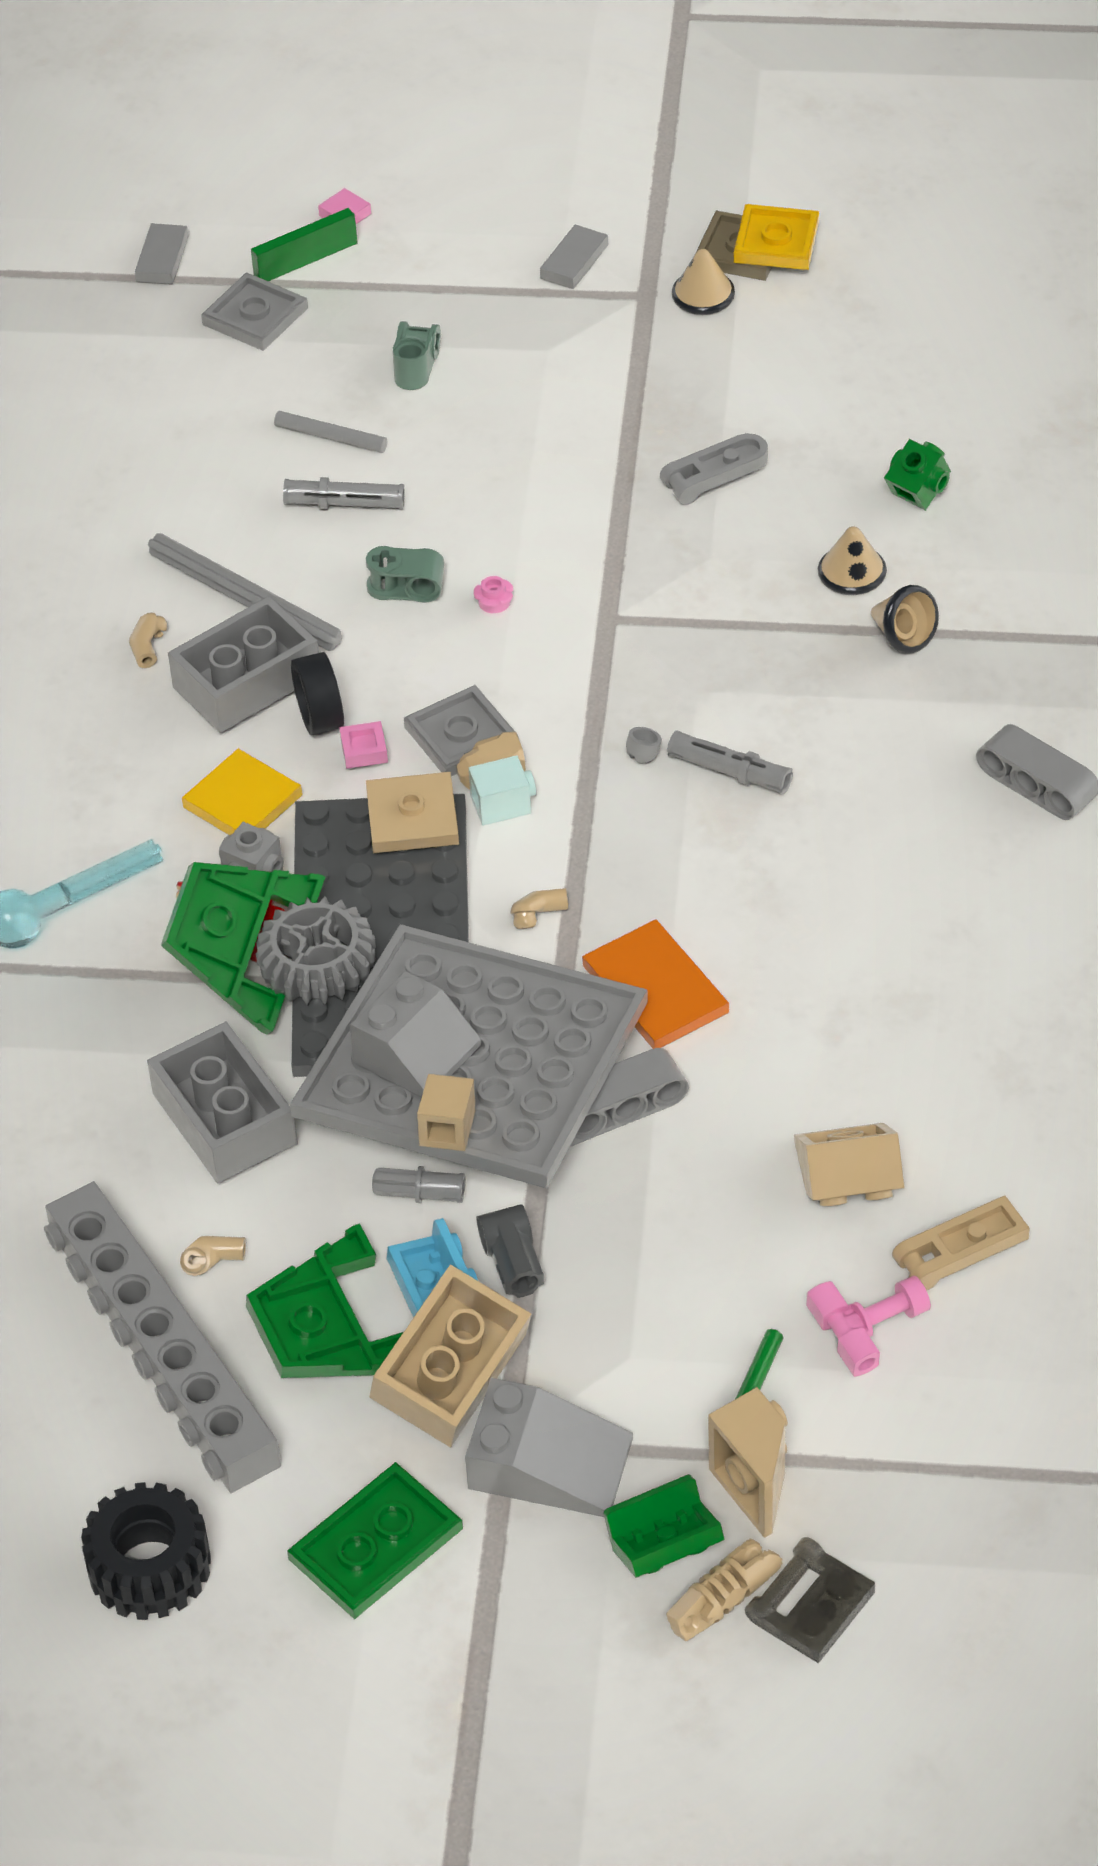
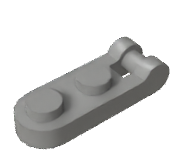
M745 433L737 435L665 465L660 472V479L668 488H674V496L681 504L687 505L694 502L699 494L764 467L768 458V444L765 439L756 434Z

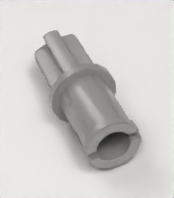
M419 1166L417 1171L377 1168L372 1178V1189L376 1195L415 1198L416 1203H421L422 1199L462 1203L465 1191V1173L425 1171L424 1166Z

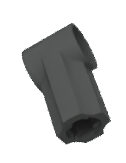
M520 1204L476 1216L477 1228L483 1249L487 1256L492 1255L505 1293L515 1295L517 1298L533 1294L539 1286L544 1284V1274L532 1245L531 1226L524 1206Z

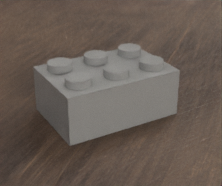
M267 596L168 652L173 688L217 731L222 733L293 692L291 660L319 653L318 641L270 596Z
M227 1021L147 1060L153 1095L217 1184L297 1144L294 1117H291L289 1104Z

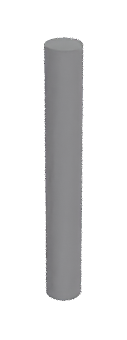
M277 411L275 415V426L382 453L387 447L386 437L283 411Z

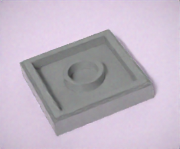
M246 272L201 314L202 325L264 351L308 309V302L304 296Z
M476 685L404 717V728L441 772H451V776L457 774L456 766L460 758L470 752L478 741L500 735L502 732H515Z

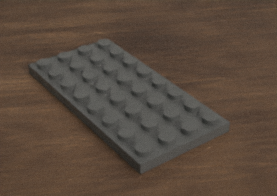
M453 794L459 845L373 853L367 798L295 801L294 874L308 875L309 873L325 876L317 903L324 896L332 905L342 899L346 909L356 907L360 917L367 918L372 935L375 936L376 959L374 966L400 924L469 942L465 794ZM359 981L360 984L358 985L357 992L346 989L343 1000L333 995L328 997L325 1005L320 998L312 999L308 1005L305 1004L300 996L292 1001L291 1066L293 1077H307L365 981Z

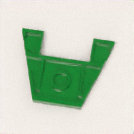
M193 862L188 866L161 946L260 1032L268 1035L274 1030L285 995L281 993L275 994L274 990L245 978L244 975L269 902L272 900L286 907L292 902L299 906L303 905L308 897L312 903H317L325 876L309 873L308 875L290 874L289 871L272 870L271 872L249 870L248 867Z
M360 1223L345 1230V1236L332 1245L327 1242L314 1250V1257L297 1268L293 1265L246 1295V1308L281 1378L375 1375L403 1334L401 1332L369 1342L336 1277L375 1266L376 1253Z

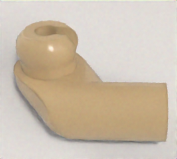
M566 888L533 891L515 902L510 912L511 915H514V926L517 929L533 928L537 922L535 913L568 910Z

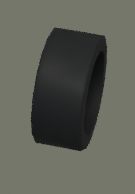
M320 652L291 660L294 691L303 722L309 734L316 735L343 727L344 713L341 696L332 665L326 653Z

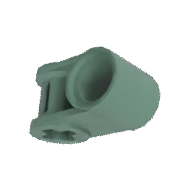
M400 321L393 346L394 379L398 387L406 390H416L428 383L434 361L439 354L441 341L440 325L432 324L431 328L409 326L408 322Z
M378 546L367 553L366 567L370 571V576L366 582L367 592L375 599L410 600L426 603L432 602L440 596L444 559L439 552L428 548L407 549ZM385 557L387 558V567H384L383 558ZM382 579H385V588H384V589H382V587H381V580H382Z

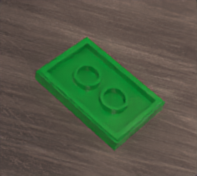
M395 1462L287 1550L288 1560L355 1620L463 1530V1523L460 1517Z

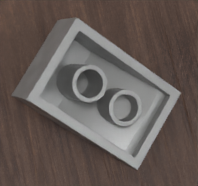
M491 1378L465 1455L468 1489L604 1517V1510L614 1504L633 1441V1433L539 1387Z

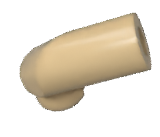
M153 612L146 613L140 617L129 638L130 647L138 666L141 668H150L156 663L157 656L152 647L151 640L153 637H162V631L167 630L165 618L156 616Z
M201 1236L181 1254V1268L188 1275L198 1276L207 1272L220 1260H244L246 1239L245 1237Z

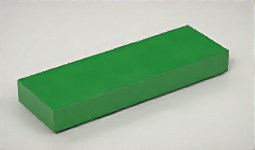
M346 208L251 248L254 276L271 281L358 244L355 214L349 208Z

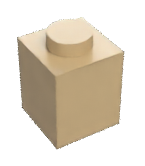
M428 1074L417 1112L419 1146L459 1151L466 1150L476 1111L474 1079Z

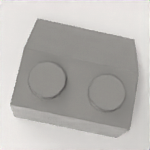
M407 971L403 972L350 1024L353 1063L422 1097L428 1074L451 1076L481 1046L480 1037L444 990Z

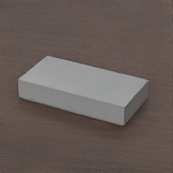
M151 223L135 269L136 282L173 284L188 239L187 226Z
M575 224L540 267V279L574 289L608 246V235Z

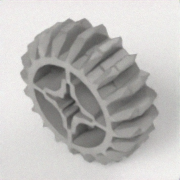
M325 896L319 903H312L308 897L303 905L297 906L290 902L287 912L275 909L273 920L264 921L262 933L258 934L256 942L258 950L256 953L257 965L260 966L265 984H271L275 994L285 992L290 1002L299 996L302 997L306 1005L316 998H320L325 1005L328 997L333 995L343 1000L346 989L357 992L358 985L360 984L359 981H366L370 968L374 967L376 959L375 936L372 935L367 918L360 917L356 907L346 909L342 899L332 905ZM285 955L292 957V960L288 959Z

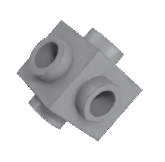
M242 822L232 835L224 838L220 845L219 857L221 865L248 867L249 870L269 872L272 870H283L284 861L281 856L279 837L267 829L257 828Z

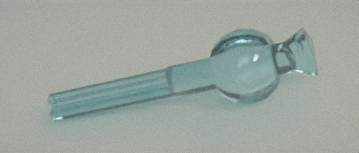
M150 839L32 895L14 888L0 891V947L12 949L25 946L36 937L41 927L42 918L163 862L160 854L162 851L159 844L155 845L153 839Z

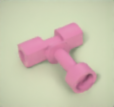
M911 1276L896 1283L895 1295L866 1308H863L858 1302L848 1305L832 1281L819 1284L807 1292L806 1306L822 1330H833L838 1338L837 1352L854 1377L864 1375L879 1365L880 1352L870 1338L873 1336V1325L903 1311L908 1317L913 1318L930 1310L931 1304L928 1293L916 1276Z

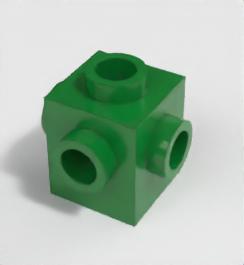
M909 439L903 449H899L894 454L890 463V469L884 477L893 495L926 511L936 494H940L949 481L951 470L944 459L945 453L930 442L925 441L922 445Z

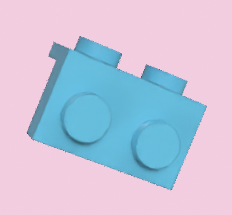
M443 1218L433 1221L432 1236L388 1246L386 1259L413 1318L450 1264L478 1281L473 1268L467 1269L462 1259L463 1252L458 1235L450 1233Z

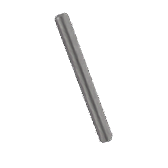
M156 533L154 538L149 540V553L247 607L270 596L318 641L319 646L331 651L340 644L342 640L340 637L341 631L337 627L162 533Z

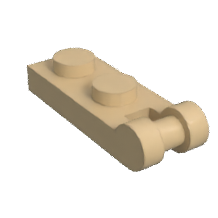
M1004 1195L902 1241L894 1248L892 1256L901 1268H907L910 1272L909 1277L916 1276L919 1278L927 1291L934 1287L940 1279L1028 1240L1030 1228ZM932 1253L935 1258L925 1262L922 1256Z

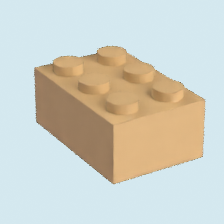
M450 1264L373 1376L369 1398L451 1448L484 1399L490 1379L498 1378L526 1336L532 1314Z

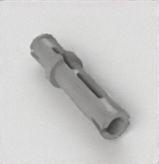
M320 477V481L285 479L283 502L284 504L319 505V509H328L329 505L403 509L404 484L330 482L328 477Z
M678 730L674 731L668 743V756L686 760L738 778L739 783L747 786L753 783L785 794L792 781V768L760 759L759 754L748 751L746 754L703 739L692 737Z

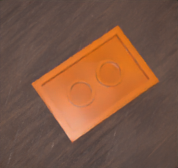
M657 919L582 956L583 967L590 975L647 989L648 1003L639 1017L635 1028L653 1049L662 1048L729 1013V1002Z

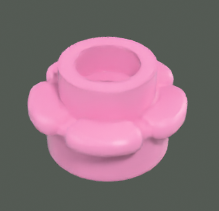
M490 576L483 579L481 585H477L474 588V598L478 600L479 607L487 613H500L510 606L513 598L511 593L513 592V586L509 581L501 577Z

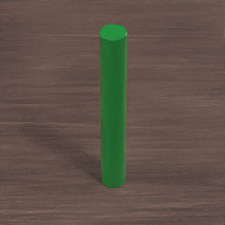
M775 1329L766 1330L735 1399L756 1387L761 1390L784 1339L782 1333Z

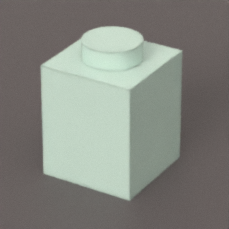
M518 755L468 767L470 796L482 826L531 814L530 796L536 795L535 782L531 771L523 770Z

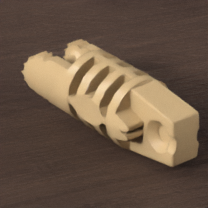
M750 1538L743 1542L741 1546L722 1559L719 1565L710 1569L709 1574H704L699 1579V1583H693L688 1591L666 1613L674 1634L688 1641L714 1623L719 1622L723 1619L724 1614H729L734 1609V1606L741 1604L745 1597L750 1596L777 1573L783 1564V1559L780 1558V1555L769 1549L763 1552L760 1543Z

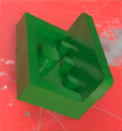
M690 1474L606 1508L603 1512L612 1550L635 1578L644 1574L655 1573L669 1563L688 1555L702 1553L709 1546L725 1540L721 1523L701 1502L696 1480Z

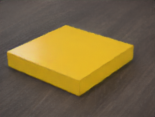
M745 204L734 249V263L809 270L819 224V211Z
M238 748L182 797L183 808L226 834L232 835L242 822L257 828L265 829L302 796V788L297 782Z

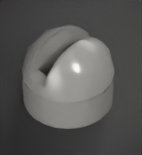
M634 727L629 731L626 741L627 754L630 758H635L638 763H649L658 754L662 738L656 731L650 728Z

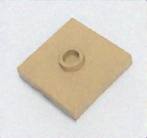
M451 772L366 780L373 853L459 845Z

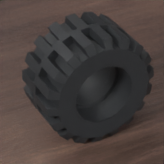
M142 1482L135 1483V1489L126 1491L124 1486L114 1490V1498L109 1499L105 1496L97 1503L99 1512L90 1511L86 1518L87 1528L82 1529V1551L94 1594L100 1596L101 1603L105 1607L110 1609L115 1606L117 1614L126 1618L131 1612L136 1613L137 1620H148V1615L152 1613H158V1618L169 1616L168 1609L176 1607L178 1611L188 1606V1596L197 1598L202 1592L201 1582H207L210 1575V1549L203 1515L199 1514L198 1505L193 1499L186 1501L183 1491L175 1488L168 1492L166 1484L157 1482L154 1488H146V1483ZM146 1542H160L169 1546L161 1554L149 1559L136 1560L124 1556L133 1547Z

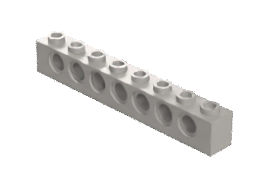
M95 1181L45 1205L49 1224L44 1226V1231L50 1245L56 1252L61 1249L67 1256L65 1258L67 1267L77 1283L84 1280L89 1288L87 1290L89 1299L99 1315L106 1312L111 1320L109 1322L111 1331L121 1347L128 1345L133 1351L132 1359L140 1376L144 1380L148 1378L153 1380L157 1386L154 1388L162 1408L167 1413L175 1412L179 1418L178 1427L183 1438L190 1447L197 1444L203 1453L201 1455L202 1463L211 1479L215 1481L220 1478L231 1494L280 1468L281 1462L277 1439Z

